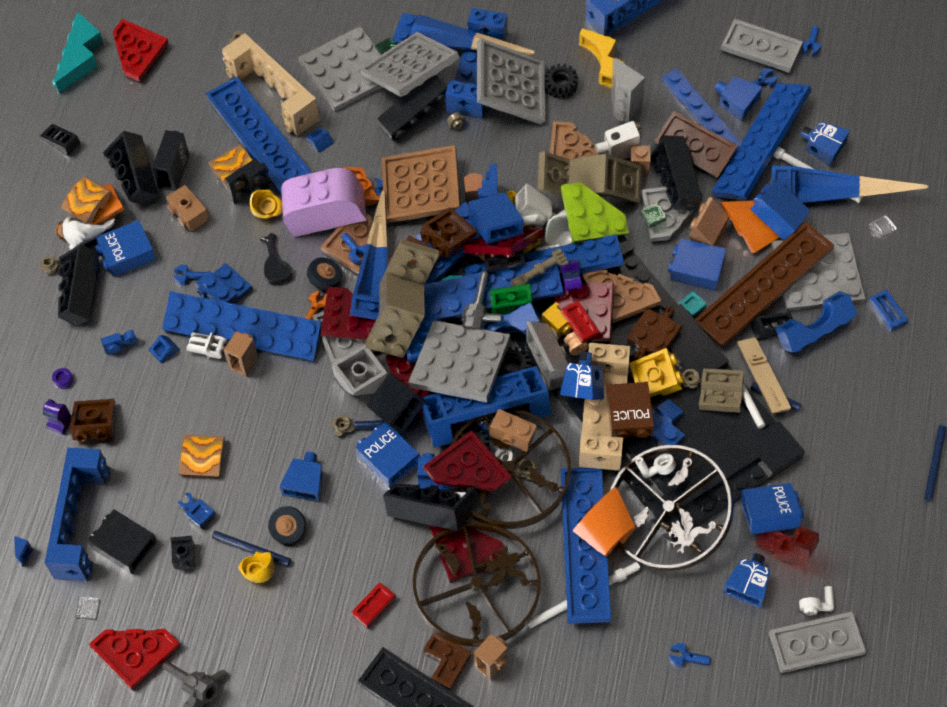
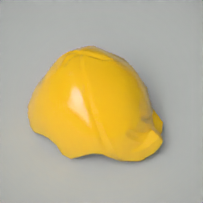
M256 190L251 194L250 211L254 216L268 219L281 214L283 210L282 201L270 190Z
M255 552L253 557H245L240 562L238 568L247 580L254 583H264L273 576L275 563L270 552Z

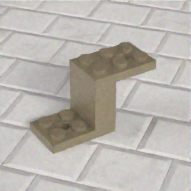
M546 151L539 152L537 190L562 197L560 188L562 185L581 182L600 197L611 196L633 204L640 203L641 165L608 154L567 159Z
M400 240L380 281L379 315L365 342V348L400 358L404 357L425 316L424 284L439 256V250L407 240ZM411 260H416V261H418V262L415 263V264H410V263H408V261H411ZM393 334L396 337L388 338L387 336Z

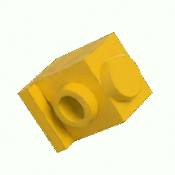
M557 302L542 313L543 323L549 324L551 330L556 331L558 339L563 334L567 335L572 330L561 314Z

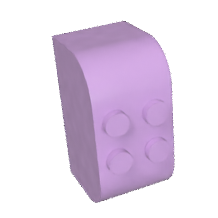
M332 168L294 177L282 184L283 222L293 237L366 221L364 188L351 170Z

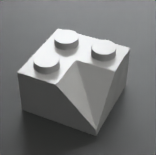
M365 344L332 364L335 378L343 389L352 395L375 393L388 376L386 370L371 350L365 348Z

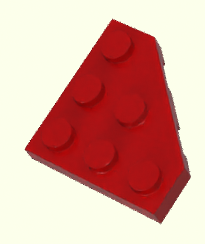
M124 19L113 30L124 75L140 82L168 45V38Z
M108 629L101 632L89 643V646L133 690L178 649L180 643L166 629H126V631Z

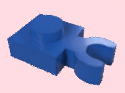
M129 330L123 335L116 333L101 338L106 355L117 353L125 349V345H133L138 342L134 330Z
M186 493L185 495L189 501L182 503L179 500V507L187 510L185 512L186 517L201 529L215 515V512L201 499L195 503L193 496L190 493Z

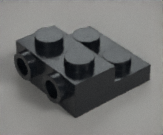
M255 158L225 178L229 198L234 204L245 199L247 195H251L256 190L269 189L268 184L271 183L267 175L269 170L263 162L260 163Z

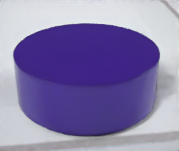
M60 368L53 373L52 381L57 388L65 389L73 383V376L70 370Z

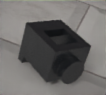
M192 536L171 537L172 564L174 569L187 570L190 567H195V543Z

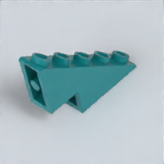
M77 13L76 18L72 21L71 33H68L67 45L62 51V60L58 62V71L56 76L53 77L52 85L57 88L58 93L97 67L92 51L102 45L103 40L100 32L80 13Z

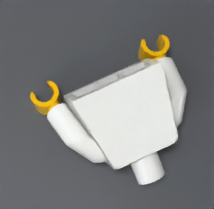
M527 183L519 193L513 190H509L506 193L524 219L523 226L533 225L542 228L551 217L557 215L552 212L551 200Z

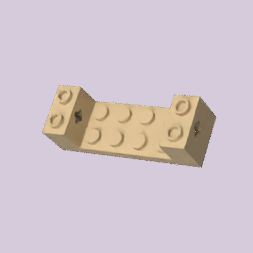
M244 33L222 49L223 61L226 65L225 71L230 78L237 76L241 81L255 71L258 76H262L270 87H274L282 98L287 99L281 104V114L284 118V127L289 133L292 132L298 137L319 121L316 98L248 35Z
M589 343V352L592 353L591 365H598L603 368L604 399H585L579 467L620 471L623 438L611 437L606 389L607 385L627 383L630 346Z

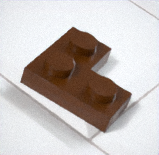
M433 632L423 649V653L440 661L431 679L451 691L470 658L471 651L444 639L435 632Z

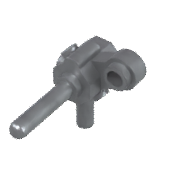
M487 271L481 273L475 302L464 306L461 319L463 328L484 330V325L488 322L504 321L503 314L487 313L488 309L483 304L489 276Z
M166 661L162 664L164 670L184 681L181 690L190 696L183 707H203L204 703L208 704L213 701L219 692L217 682L227 677L225 670H221L211 676L205 672L197 671L188 674L170 662Z

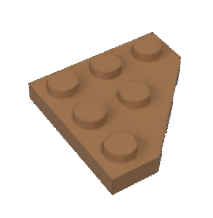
M553 121L550 153L567 159L598 155L594 143L585 135H582L572 122Z
M366 214V221L338 227L320 247L321 251L358 274L361 264L354 263L349 259L348 254L351 252V249L341 236L343 233H348L357 246L367 245L372 227L371 216ZM357 253V256L361 259L362 263L364 255Z
M605 269L582 274L584 284L614 283L613 323L641 313L647 308L651 309L661 305V299L651 284H642L634 281L633 278L621 274L617 276L608 273Z

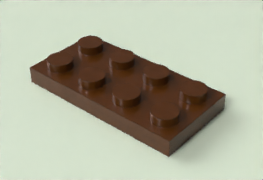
M675 111L672 112L654 140V144L658 145L663 135L684 136L693 166L718 180L738 149L736 144Z

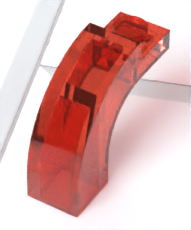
M799 525L793 537L777 531L760 533L755 541V547L773 554L775 559L781 562L802 565L809 561L819 544L820 538L819 533Z

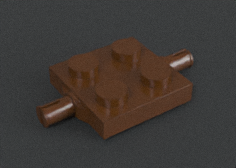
M668 306L663 314H658L648 308L645 310L627 336V342L639 349L633 357L634 360L643 358L645 354H653L665 348L669 349L682 329L681 324L670 319L675 312L673 307Z

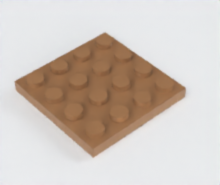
M455 145L382 158L386 223L434 216L450 207L455 211L461 206L457 149Z

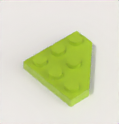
M579 182L564 184L560 187L572 243L598 239L614 234L623 236L629 233L625 214L587 186Z

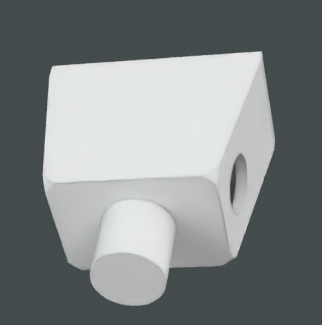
M634 121L607 130L604 135V142L595 144L597 154L607 153L620 159L630 158L631 145H639L640 135Z

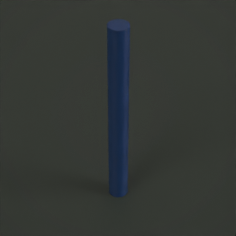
M939 425L924 496L926 501L933 500L947 428L944 425Z
M214 531L212 534L213 539L253 554L255 552H270L275 562L285 566L290 565L291 558L218 531Z

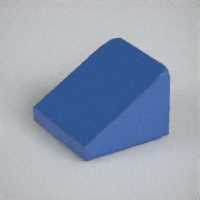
M321 127L305 137L318 152L333 144L329 132Z
M160 335L149 348V351L160 363L179 350V347L168 336Z
M669 399L656 408V412L672 425L684 414V411Z
M15 536V557L20 566L24 567L33 548L28 540Z

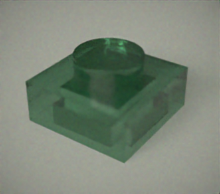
M389 37L376 44L375 49L382 55L395 47L396 44Z
M658 202L640 209V214L648 228L666 221V215Z

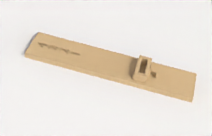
M756 337L737 341L771 413L775 414L791 410V406Z

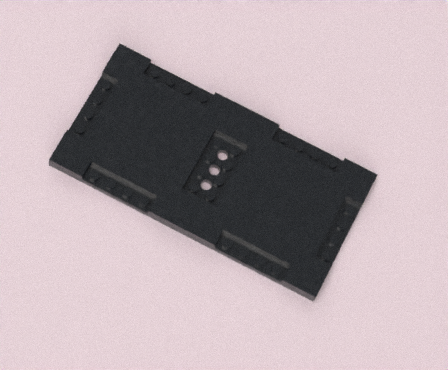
M624 235L617 236L624 265L605 270L617 276L621 274L633 278L634 281L642 284L648 283L653 285L661 299V305L650 310L663 314L668 306L675 309L670 319L681 324L682 329L668 350L677 357L678 365L675 366L677 371H680L682 374L688 369H694L701 378L700 383L695 388L684 387L681 383V390L665 396L659 394L651 397V408L656 411L660 404L669 399L684 411V414L673 424L685 434V438L678 445L698 450L718 465L729 482L733 502L735 503L741 499L742 490L758 488L801 460L805 451L780 421L776 422L747 386L746 388L765 423L763 428L758 429L743 398L740 413L699 410L703 369L732 370L729 366V360L682 304L678 305L634 253V247ZM580 274L582 284H584L582 280V274ZM554 297L532 301L531 304L537 309L541 319L542 313L554 304ZM645 311L613 323L612 341L592 342L588 340V345L589 343L630 346L629 363L635 361L633 357L639 349L627 342V336ZM519 332L508 333L513 343L519 347V350L523 349L525 354L529 355L531 366H537L545 382L526 342V336ZM563 334L557 342L560 347L563 346L566 352L567 363H579L580 354H570V347L564 342L567 335ZM629 364L627 383H635ZM561 387L551 390L582 430L585 399L560 395ZM651 435L645 438L634 436L623 439L620 471L638 454L663 445ZM679 451L663 452L644 459L647 467L650 468L654 466V461L658 456L671 454L676 462V467L669 474L661 475L657 473L649 478H644L637 465L631 469L664 501L670 500L672 502L715 470L709 462L694 455L690 458L694 464L692 468L688 469L689 476L686 478V481L679 486L669 487L668 483L674 478L677 471L682 469L683 460L688 458V453ZM613 470L616 473V475H618V473L620 472L618 470ZM628 472L622 480L623 484L643 509L649 508L648 516L656 524L664 512V503L633 474ZM720 474L681 502V509L689 512L690 517L694 519L693 528L698 527L728 507V494ZM677 509L674 514L667 516L665 522L672 527V522L676 524V521H679L681 528L684 530L680 511ZM659 528L670 544L672 541L678 540V537H674L675 534H672V537L669 536L671 530Z

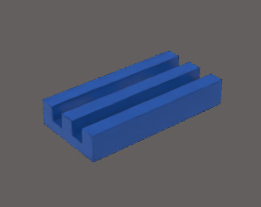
M887 289L870 297V303L890 331L908 322V318ZM883 296L885 297V299L887 300V302L890 304V306L886 304V302H885L884 299L882 298ZM892 309L895 311V313L897 314V316L900 318L899 320L896 318V316H895L894 313L892 312Z

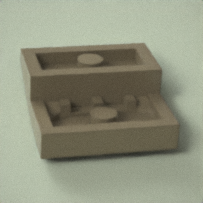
M704 368L699 410L740 413L744 371Z

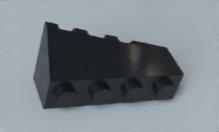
M437 75L430 77L422 85L412 89L407 95L401 97L377 118V125L391 140L395 137L399 138L405 132L404 129L409 125L413 126L419 120L418 117L431 111L434 103L445 99L447 86Z
M123 131L103 154L109 158L110 161L108 163L110 167L115 169L116 178L121 180V187L128 200L148 206L159 194L142 135Z
M663 135L650 155V161L656 164L654 169L662 177L660 180L662 186L667 187L666 194L673 209L695 210L702 201V193L697 183L698 179L693 169V161L689 155L688 145L684 136Z
M82 244L59 257V263L62 264V268L59 269V276L62 277V281L59 284L58 290L62 294L58 298V318L76 326L87 322L91 317L90 310L94 300V286L97 282L96 274L100 265V253Z
M394 484L383 495L387 516L458 531L469 520L476 487L459 490L458 486H450L449 490L439 489L435 485L420 488V485Z

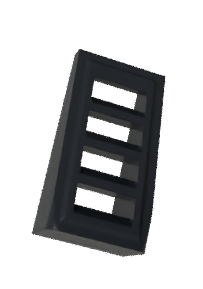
M51 124L40 135L41 139L66 155H69L80 144L77 135L54 124Z
M790 312L759 315L755 317L750 326L757 340L777 335L775 328L783 324V319L787 322L793 319Z

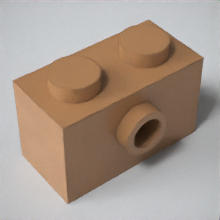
M186 185L166 197L169 212L172 215H177V219L182 227L186 226L190 231H193L210 220L207 209Z
M236 331L225 347L224 353L229 369L247 376L257 361L258 355L254 339L247 333L242 334Z
M498 409L490 425L489 436L527 452L536 435L537 425Z
M492 634L473 652L474 667L490 681L508 662L506 642L500 637H494Z

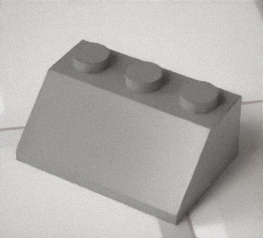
M615 58L613 60L611 81L613 114L619 121L628 123L642 111L645 77Z
M528 321L526 322V342L549 390L562 386L568 364L566 352L563 346H559L557 333L555 330H551L549 324Z

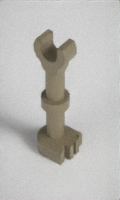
M557 248L552 252L551 258L541 264L537 263L530 271L512 279L511 283L513 286L523 285L536 275H542L546 269L556 263L561 266L567 264V258L562 253V250Z

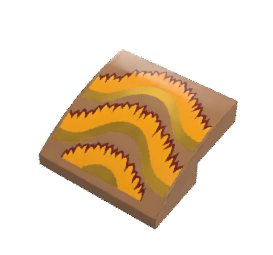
M239 144L208 162V165L227 190L225 178L252 161V159Z
M83 176L70 190L60 208L84 223L91 224L98 208H105L112 192L87 176Z
M184 434L179 475L221 477L225 437Z

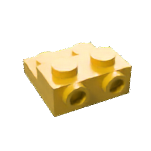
M667 348L629 363L635 383L648 382L650 398L659 394L665 396L682 389L683 376L675 367L678 365L677 357L674 353L671 354Z

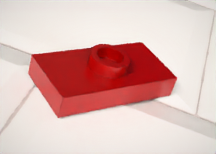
M579 301L561 309V314L581 343L599 335V330Z
M379 582L354 608L351 615L368 628L396 598V595Z

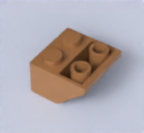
M709 197L706 203L703 202L701 204L698 218L694 217L690 228L692 230L689 238L691 241L717 246L727 228L729 216L713 198Z

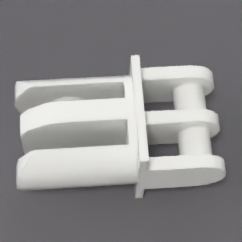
M192 332L189 340L190 344L187 345L186 350L207 355L208 359L210 357L221 359V352L225 349L224 344L227 343V339L215 336L213 333H210L209 336Z

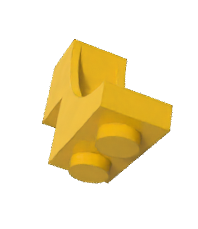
M582 28L579 34V45L587 48L598 59L601 66L599 84L611 88L612 66L615 59L612 57L616 49V40Z

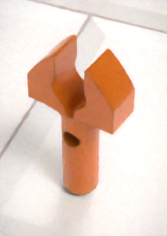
M320 291L310 295L308 301L312 306L305 317L306 319L313 320L312 315H315L321 308L325 309L327 294L318 303Z

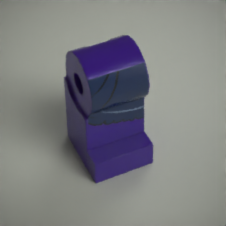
M577 259L568 261L563 266L560 265L566 292L574 288L582 289Z
M52 399L45 403L43 415L48 419L47 429L64 435L71 423L72 417L65 404H57Z

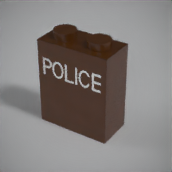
M648 382L607 385L606 398L611 437L626 439L634 436L645 438L653 435L654 424Z

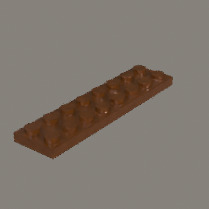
M805 222L701 313L695 321L711 340L723 348L754 321L756 316L763 313L834 249V244Z

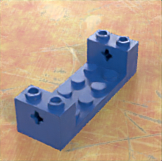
M586 0L585 21L598 34L609 36L663 0H616V2L613 0Z
M472 8L468 19V30L505 41L508 33V15ZM464 49L455 80L449 81L445 94L446 112L448 113L459 112L464 116L483 118L486 105L477 103V50Z
M537 366L496 377L487 402L436 393L423 397L426 402L421 407L424 423L434 448L452 443L453 437L450 424L494 413L498 409L504 410L525 404L529 413L541 418L551 415L548 390Z
M67 448L45 558V565L54 579L87 581L88 574L92 572V561L88 558V554L83 546L71 545L70 537L71 533L75 531L74 516L79 511V503L77 501L78 495L82 494V484L105 485L106 478L110 476V466L107 465L106 457L103 456L100 449Z

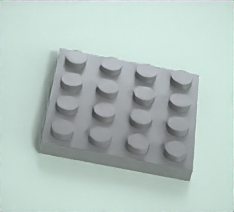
M361 26L298 57L299 64L334 112L382 88V86L362 76L359 70L382 55Z
M416 32L359 70L362 76L402 97L415 87L422 85L430 77L437 75L445 67L452 65L454 61L459 59L457 51Z
M481 38L477 42V103L542 125L545 122L544 61Z
M849 233L824 235L825 238L834 244V249L783 294L786 312L823 308V300L839 291L850 294L853 304L865 302ZM784 240L772 241V250L778 247Z
M433 320L409 379V387L487 402L508 348L510 334L483 329L463 328L462 325Z

